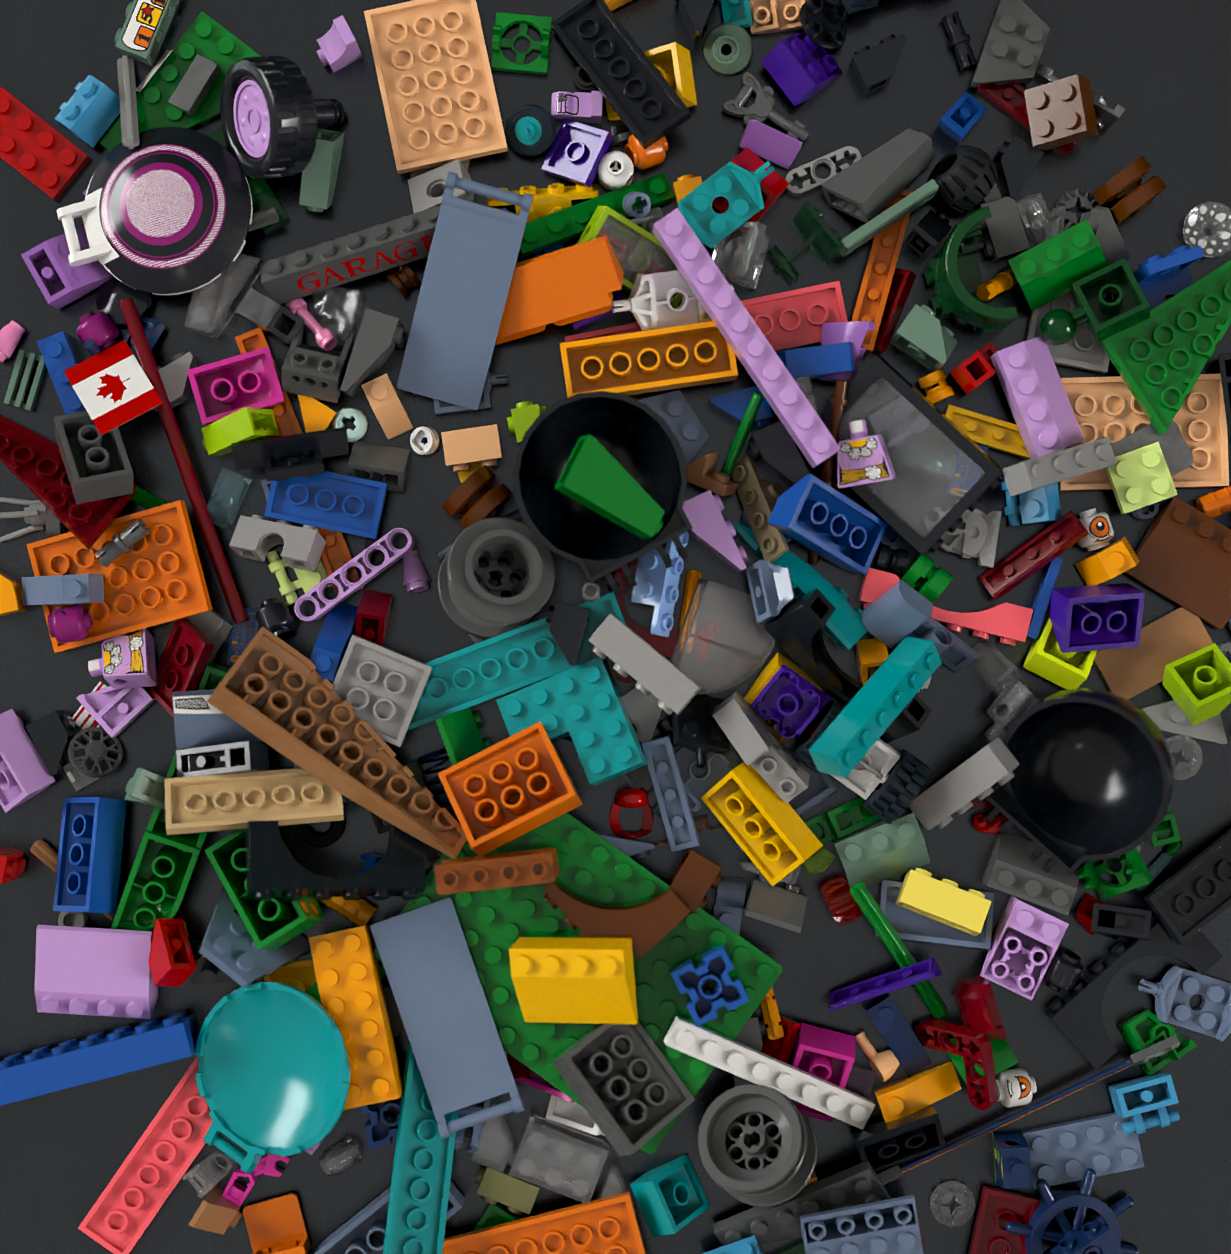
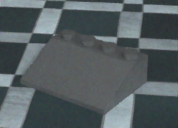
M639 1021L637 1024H599L551 1061L619 1157L636 1152L695 1100Z

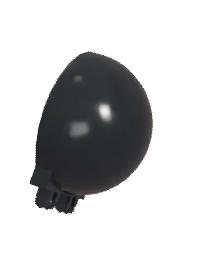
M597 391L578 393L562 399L537 417L526 431L516 453L513 484L515 500L522 519L538 541L553 553L580 564L590 584L605 576L615 596L621 594V588L618 582L614 580L611 572L621 568L627 583L631 587L638 585L627 564L656 549L666 568L673 566L669 554L666 553L662 546L663 544L672 540L679 557L683 560L689 557L678 537L693 529L683 510L687 487L685 458L676 435L660 415L648 405L627 395ZM589 434L595 437L665 511L661 519L663 525L657 535L641 539L554 489L580 437Z
M1086 688L1064 690L1037 700L1017 716L1004 735L1002 742L1020 765L1012 771L1015 775L1012 779L1002 786L998 782L992 786L994 791L985 797L995 807L986 816L989 822L995 820L1000 812L1008 818L1000 826V832L1005 834L1015 824L1038 845L1029 855L1030 859L1033 861L1038 859L1043 851H1045L1051 857L1042 868L1046 873L1058 863L1071 875L1084 861L1112 859L1131 852L1150 838L1163 821L1173 796L1174 766L1170 748L1159 727L1141 708L1126 698L1103 690Z

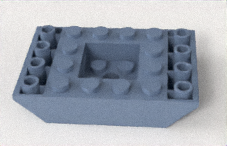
M914 1195L800 1215V1228L805 1254H923Z

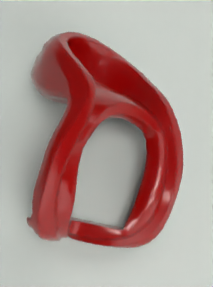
M627 788L616 792L609 811L611 831L617 836L628 839H635L649 834L653 828L654 817L648 801V793L645 790ZM621 807H641L643 810L641 830L632 833L622 830L619 819Z

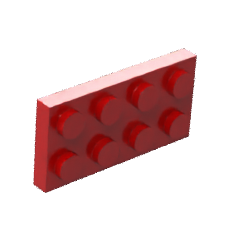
M0 87V157L54 201H57L91 158L13 95Z

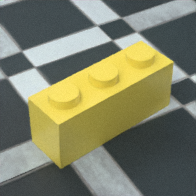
M916 868L915 871L910 870L906 873L895 905L973 936L981 933L992 902L985 899V894L973 889H969L968 892L959 889L958 883L948 879H942V881L931 877L932 873L924 869Z

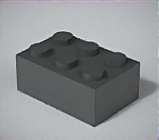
M87 411L54 417L56 441L76 504L134 493L133 471L118 427L100 435Z

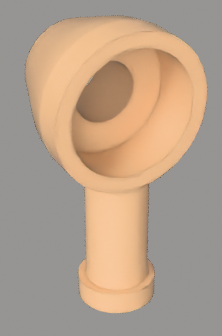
M863 1030L855 1036L856 1042L867 1056L868 1062L881 1081L886 1082L893 1076L900 1063L891 1050L878 1053Z

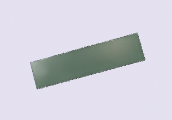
M930 180L840 240L837 250L841 256H847L934 198L939 187L935 180Z

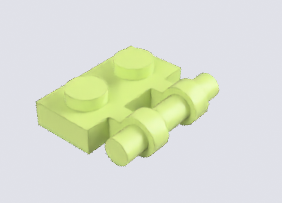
M273 550L267 553L270 563L268 567L271 574L275 573L281 586L279 591L282 596L286 597L290 605L295 604L298 600L295 591L303 588L304 592L307 593L328 577L323 561L320 558L316 572L293 568L298 580L291 582L285 571V568L289 566L283 559H280L277 551ZM332 584L328 585L326 589L332 587Z

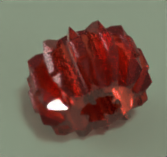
M833 877L820 885L821 895L836 924L843 926L861 917L862 910L850 894V885L844 877Z

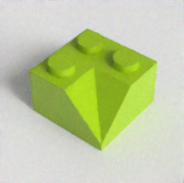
M1215 643L1165 665L1162 685L1193 726L1218 715L1231 703V663Z

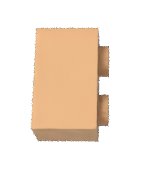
M497 424L441 432L446 467L448 469L453 468V472L469 471L471 465L481 464V467L484 465L488 468L496 467L499 461H504Z

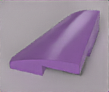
M875 322L822 323L821 345L844 342L852 343L854 371L820 377L818 380L836 383L837 379L852 381L855 378L859 361L863 358L866 348L862 346L867 330H874Z

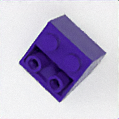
M805 31L782 39L761 61L794 106L809 100L843 73L836 59L825 48L813 43L805 34Z

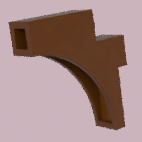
M556 881L548 883L543 889L546 893L544 895L545 900L554 909L559 907L566 914L563 918L573 930L577 928L581 930L575 938H632L633 956L636 955L639 959L691 912V908L672 887L647 902L618 907L603 906L583 900L568 892Z

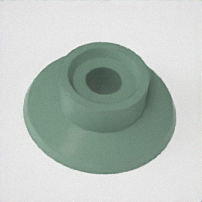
M724 23L716 26L709 32L704 42L703 53L707 64L712 70L722 75H734L744 70L751 61L753 43L744 28L733 23ZM725 44H729L732 48L729 55L723 53V46Z

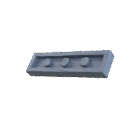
M668 735L642 742L671 851L675 852L699 846L698 833L671 736Z

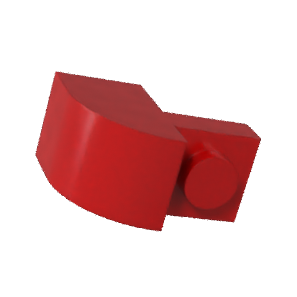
M989 342L950 372L966 395L996 373L990 356L998 350L992 342Z

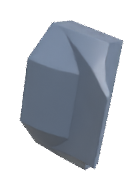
M759 560L746 568L757 623L768 622L778 616L781 609L794 598L789 568L773 565L767 560Z

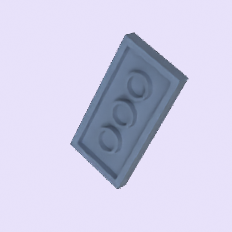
M1113 1112L1022 1131L1030 1148L1032 1188L1038 1189L1036 1182L1041 1178L1045 1179L1049 1186L1083 1180L1085 1170L1088 1168L1094 1169L1096 1177L1144 1167L1138 1135L1135 1132L1124 1135L1121 1124L1130 1122L1131 1116L1123 1118Z

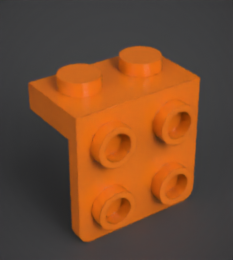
M290 1193L244 1207L243 1216L253 1250L252 1254H308L311 1244L297 1194Z

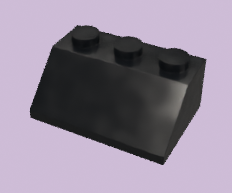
M932 1105L889 1123L881 1121L872 1125H865L863 1130L858 1128L851 1132L861 1163L868 1160L875 1172L946 1147L940 1118Z

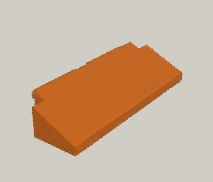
M605 235L516 263L495 345L545 330L546 325L550 323L563 326L609 312L613 303L612 292L622 288L624 271L607 236Z

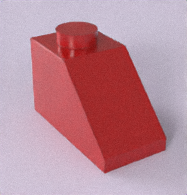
M158 918L155 921L148 960L154 986L180 987L196 969L183 919Z

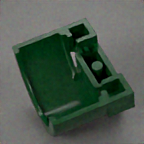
M989 206L971 213L961 223L956 224L944 243L938 258L931 259L926 265L927 269H924L926 283L928 286L932 285L934 296H931L934 312H939L940 319L956 315L964 322L972 325L973 330L978 331L979 337L1000 333L1018 318L1015 307L998 308L1000 306L999 302L987 304V301H980L976 295L978 286L983 284L976 252H980L984 245L983 242L979 243L978 236L982 235L981 221L991 218Z

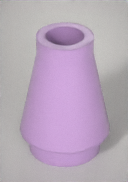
M411 550L402 557L403 587L407 589L409 594L429 589L428 582H430L418 551Z

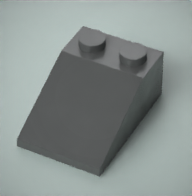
M366 308L340 389L348 398L354 399L363 389L361 385L371 381L397 354L398 348L404 347L407 332H404L405 327L399 318Z

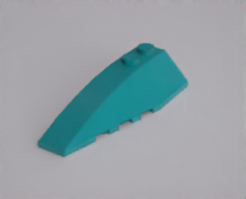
M736 521L732 523L737 536L759 560H764L752 529ZM787 551L772 563L773 565L789 568L795 599L817 588L836 608L824 625L823 630L842 650H850L867 632L862 622L863 611L859 607L855 610L847 602L850 600V597L841 587L835 589L816 570L791 551Z

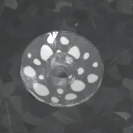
M1212 201L1201 203L1193 208L1185 218L1183 225V235L1187 245L1190 244L1191 248L1201 245L1204 257L1213 258L1228 252L1231 249V209L1222 203ZM1205 227L1212 230V236L1205 235Z

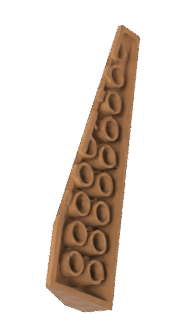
M262 626L207 702L350 800L402 831L455 859L467 840L462 826L445 808H440L432 799L433 794L427 788L423 789L412 777L414 775L407 766L403 767L395 758L396 754L365 720H360L352 711L354 708L347 700L343 701L333 690L334 686L327 678L323 679L316 672L315 669L317 667L304 655Z

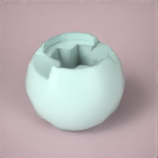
M355 407L342 408L337 412L332 422L333 429L346 427L344 424L346 419L351 421L355 418L354 425L356 428L353 431L347 429L348 442L358 441L367 431L368 422L366 416Z

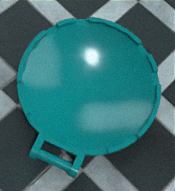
M258 982L249 984L245 988L240 987L226 995L209 1012L199 1032L195 1056H198V1073L195 1074L200 1097H205L207 1105L211 1110L209 1115L213 1120L203 1141L209 1146H216L241 1165L240 1169L250 1174L256 1168L262 1155L290 1156L307 1150L323 1140L335 1127L345 1108L350 1087V1064L340 1030L321 1004L307 993L293 986L277 982ZM222 1133L248 1152L247 1155L222 1137Z

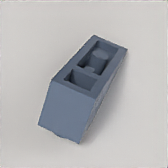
M103 574L22 577L23 606L104 602Z

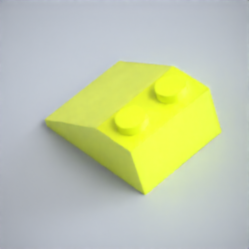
M1049 608L1039 636L1031 644L1023 668L1066 690L1077 689L1088 678L1097 650L1062 653L1051 623Z

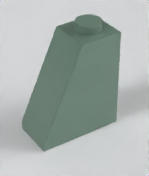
M317 128L315 150L308 166L302 171L299 205L307 206V210L323 212L324 209H328L333 203L345 132Z

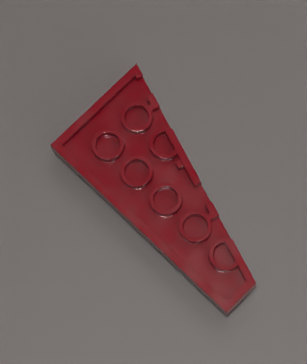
M0 415V461L90 550L135 495L137 485L133 483L134 493L76 504L58 444Z

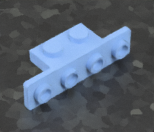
M688 532L678 536L684 548L688 544ZM672 540L666 543L664 550L669 554L673 566L666 568L656 549L639 557L635 576L638 585L633 587L631 602L655 606L650 633L662 637H669L670 630L673 627V611L679 595V578L684 568L683 559L679 557Z

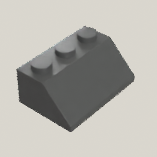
M999 832L981 883L1068 916L1078 887V868L1070 875L1057 863L1046 873L1042 868L1051 857L1045 851L1034 861L1029 858V855L1038 846L1035 842L1008 832L1005 834Z

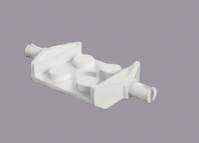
M679 270L652 274L637 273L630 297L624 300L613 301L612 306L614 307L611 308L613 313L622 311L632 312L643 331L709 322L711 319ZM680 292L682 302L678 307L673 308L670 305V298L674 293Z

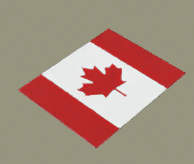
M125 340L64 371L100 435L163 404Z

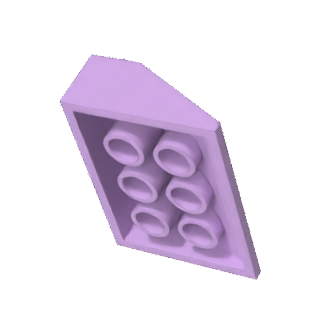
M38 925L36 928L34 988L37 1012L151 1019L159 996L158 986H154L148 962L153 932Z

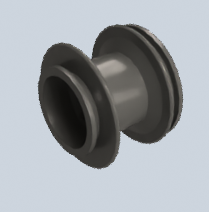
M509 518L483 519L473 523L461 532L442 561L437 585L440 602L448 617L460 629L479 637L493 638L527 625L545 605L555 583L554 560L550 550L535 538L527 525ZM501 559L507 563V567L503 568L499 566L498 560ZM479 560L485 561L487 568L479 567ZM509 577H516L519 583L516 585L512 584ZM490 578H493L498 582V584L496 586L490 585L488 580ZM501 594H507L509 598H503Z
M749 1084L737 1086L718 1096L703 1115L698 1134L699 1154L703 1166L709 1176L731 1196L740 1202L752 1206H775L790 1200L806 1186L816 1165V1137L805 1115L798 1110L796 1105L786 1095L764 1085ZM770 1129H778V1134L775 1137H769ZM760 1137L759 1145H752L750 1148L749 1145L751 1140L753 1139L757 1141ZM772 1149H778V1156L770 1159L769 1152ZM737 1150H742L743 1155L737 1160ZM754 1160H760L761 1162L757 1170H752L751 1168Z

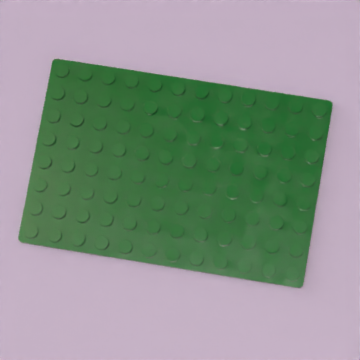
M565 813L486 853L495 854L557 847L560 876L555 877V881L571 894L588 902L603 906L618 907L640 904L658 897L670 888V885L569 813ZM466 840L456 858L477 856L478 854L471 848L468 840ZM443 853L434 867L442 864L441 860L450 859L451 857ZM433 867L426 876V888L422 895L416 899L409 900L400 914L448 897L452 898L504 1051L584 1108L551 1061L599 1024L525 1022L511 977L509 948L519 937L575 938L581 930L579 928L573 930L563 918L566 914L559 907L554 909L545 900L544 895L546 893L543 889L548 883L439 895L437 893L435 869ZM700 907L697 908L695 913H690L682 919L641 959L636 955L633 956L638 1021L693 1097L715 1066L666 1046L663 1042L676 1016L695 1023L686 1006V1000L691 997L688 992L680 994L671 975V968L691 958L696 965L704 961L702 953L722 943L724 944L734 966V969L729 971L731 977L739 975L750 1001L728 1011L726 1005L717 1008L718 1017L699 1026L732 1040H735L783 971L782 966ZM376 947V949L374 950V956L382 962L380 954ZM708 978L702 987L704 989L708 987L709 991L714 990L717 981ZM684 1110L642 1145L640 1149L647 1154H653Z

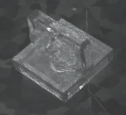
M745 222L715 245L712 260L725 279H729L748 289H756L772 237L765 233L766 225L760 222Z

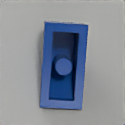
M757 386L712 396L709 398V405L738 424H741L754 391L759 393L761 391ZM765 397L751 429L767 426V421L773 417L770 405Z

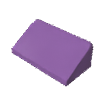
M752 119L748 121L738 147L742 149L748 147L757 156L788 170L801 149L803 142Z

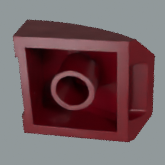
M980 974L958 980L951 995L955 997L962 1020L961 1026L980 1030L989 1039H1007L991 983L981 977Z

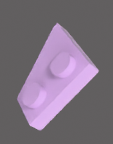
M112 686L92 693L82 694L76 698L111 738H116L156 700L145 687L113 688Z

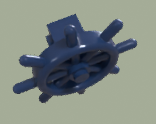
M1092 1168L1085 1170L1080 1190H1067L1054 1194L1045 1179H1038L1036 1186L1044 1201L1034 1211L1028 1224L1012 1221L1006 1224L1007 1232L1025 1236L1027 1254H1139V1249L1136 1246L1121 1243V1230L1117 1220V1216L1133 1206V1198L1125 1196L1111 1207L1107 1206L1098 1197L1091 1194L1096 1178V1172ZM1075 1207L1070 1223L1064 1210ZM1087 1207L1099 1214L1083 1225ZM1053 1218H1055L1059 1226L1058 1230L1047 1228ZM1042 1239L1057 1242L1042 1253Z

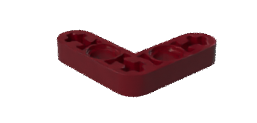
M926 1018L916 1025L914 1034L922 1046L963 1057L969 1101L979 1110L985 1111L989 1109L998 1098L992 1044L989 1037L980 1030L932 1018ZM947 1033L952 1034L956 1038L957 1044L949 1040ZM975 1065L983 1069L985 1076L980 1075L976 1071Z

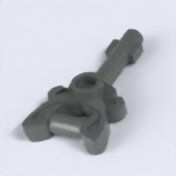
M745 72L742 79V89L734 100L724 103L722 111L735 117H744L743 122L746 126L748 121L752 119L761 123L768 119L787 131L788 136L805 142L810 134L804 129L805 125L797 120L792 122L773 109L775 102L772 98L774 94L773 88L770 86L762 88L751 73ZM753 92L756 95L755 103L748 108H744V104Z

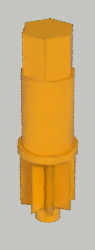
M1008 268L978 286L976 295L980 301H988L999 293L1011 289L1018 283L1011 269Z

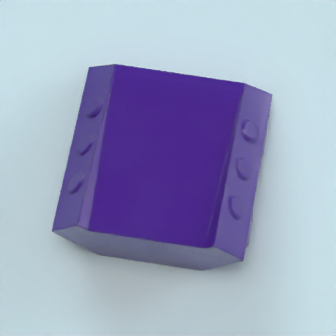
M783 664L750 707L755 709L762 719H769L775 723L778 732L784 738L794 737L798 740L831 702L832 697Z

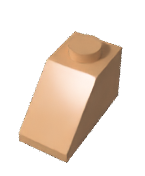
M387 373L361 385L388 440L414 429L394 384Z

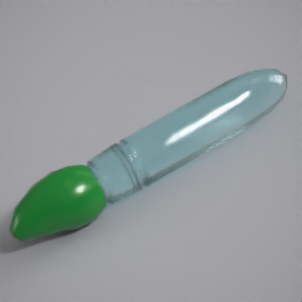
M1182 840L1169 844L1165 848V852L1148 868L1153 880L1170 860L1179 854L1183 845ZM1150 883L1135 888L1134 891L1141 892L1144 889H1146L1150 885Z

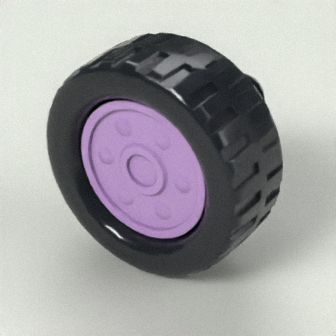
M257 56L236 61L226 73L220 97L221 125L228 151L236 159L244 174L254 179L282 178L301 173L312 159L317 140V128L337 127L344 120V108L341 102L334 98L330 100H314L311 87L302 70L292 60L282 56Z

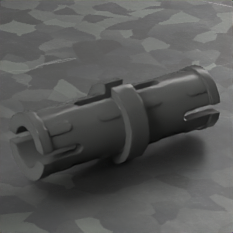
M137 519L136 522L122 533L117 532L113 535V540L95 553L96 558L102 557L98 560L99 563L104 567H108L123 553L128 554L132 551L133 545L150 534L151 531L148 527L144 529L147 524L143 520Z

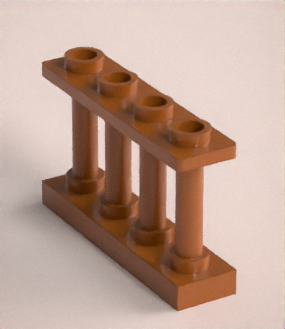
M557 847L486 854L481 857L477 855L441 860L442 864L434 867L437 893L439 895L550 883L555 881V877L560 876Z

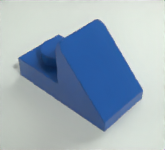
M966 91L941 118L938 127L959 144L969 130L983 116L987 108Z

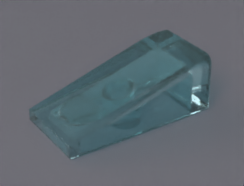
M222 467L207 506L214 525L228 531L230 530L251 483V479Z

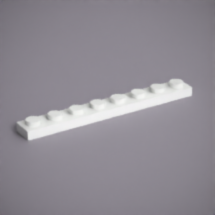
M679 1016L675 1017L663 1041L666 1046L757 1085L774 1088L794 1101L862 1130L875 1107V1103L870 1099L702 1026H696L695 1023Z

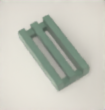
M19 349L3 403L33 412L46 370V364L42 356ZM26 358H28L16 401H14ZM35 361H39L29 397L25 404L23 400L30 382Z

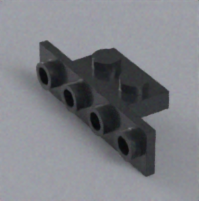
M346 427L231 443L235 469L242 470L264 466L267 481H285L288 478L313 477L316 474H323L325 472L322 458L349 454Z

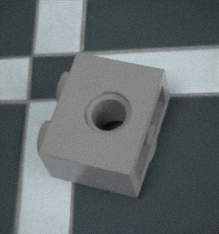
M459 159L408 180L414 213L441 205L449 171L458 173V177L471 180L469 173ZM455 188L453 196L463 198L472 194L474 196V193Z

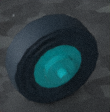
M527 104L519 106L511 112L506 121L505 133L507 141L515 151L522 155L534 156L542 154L551 146L555 139L556 127L554 119L547 110L539 105Z

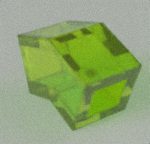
M822 846L804 861L807 875L826 871L836 857Z

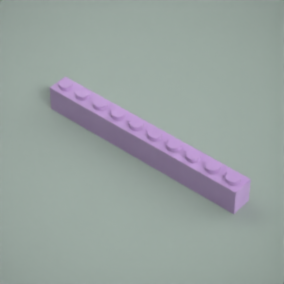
M678 208L654 223L653 234L812 468H815L836 454L841 448Z

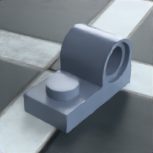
M722 877L715 888L713 917L740 935L746 881L745 879Z

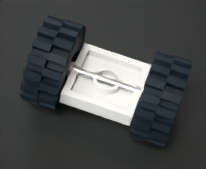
M832 699L796 742L795 748L792 751V757L813 772L820 773L816 768L809 749L842 712L845 706ZM878 739L846 779L834 775L831 776L864 798L863 807L885 823L890 824L906 811V807L910 806L914 797L919 794V789L924 785V779L928 776L929 767L905 749L896 751L884 741Z

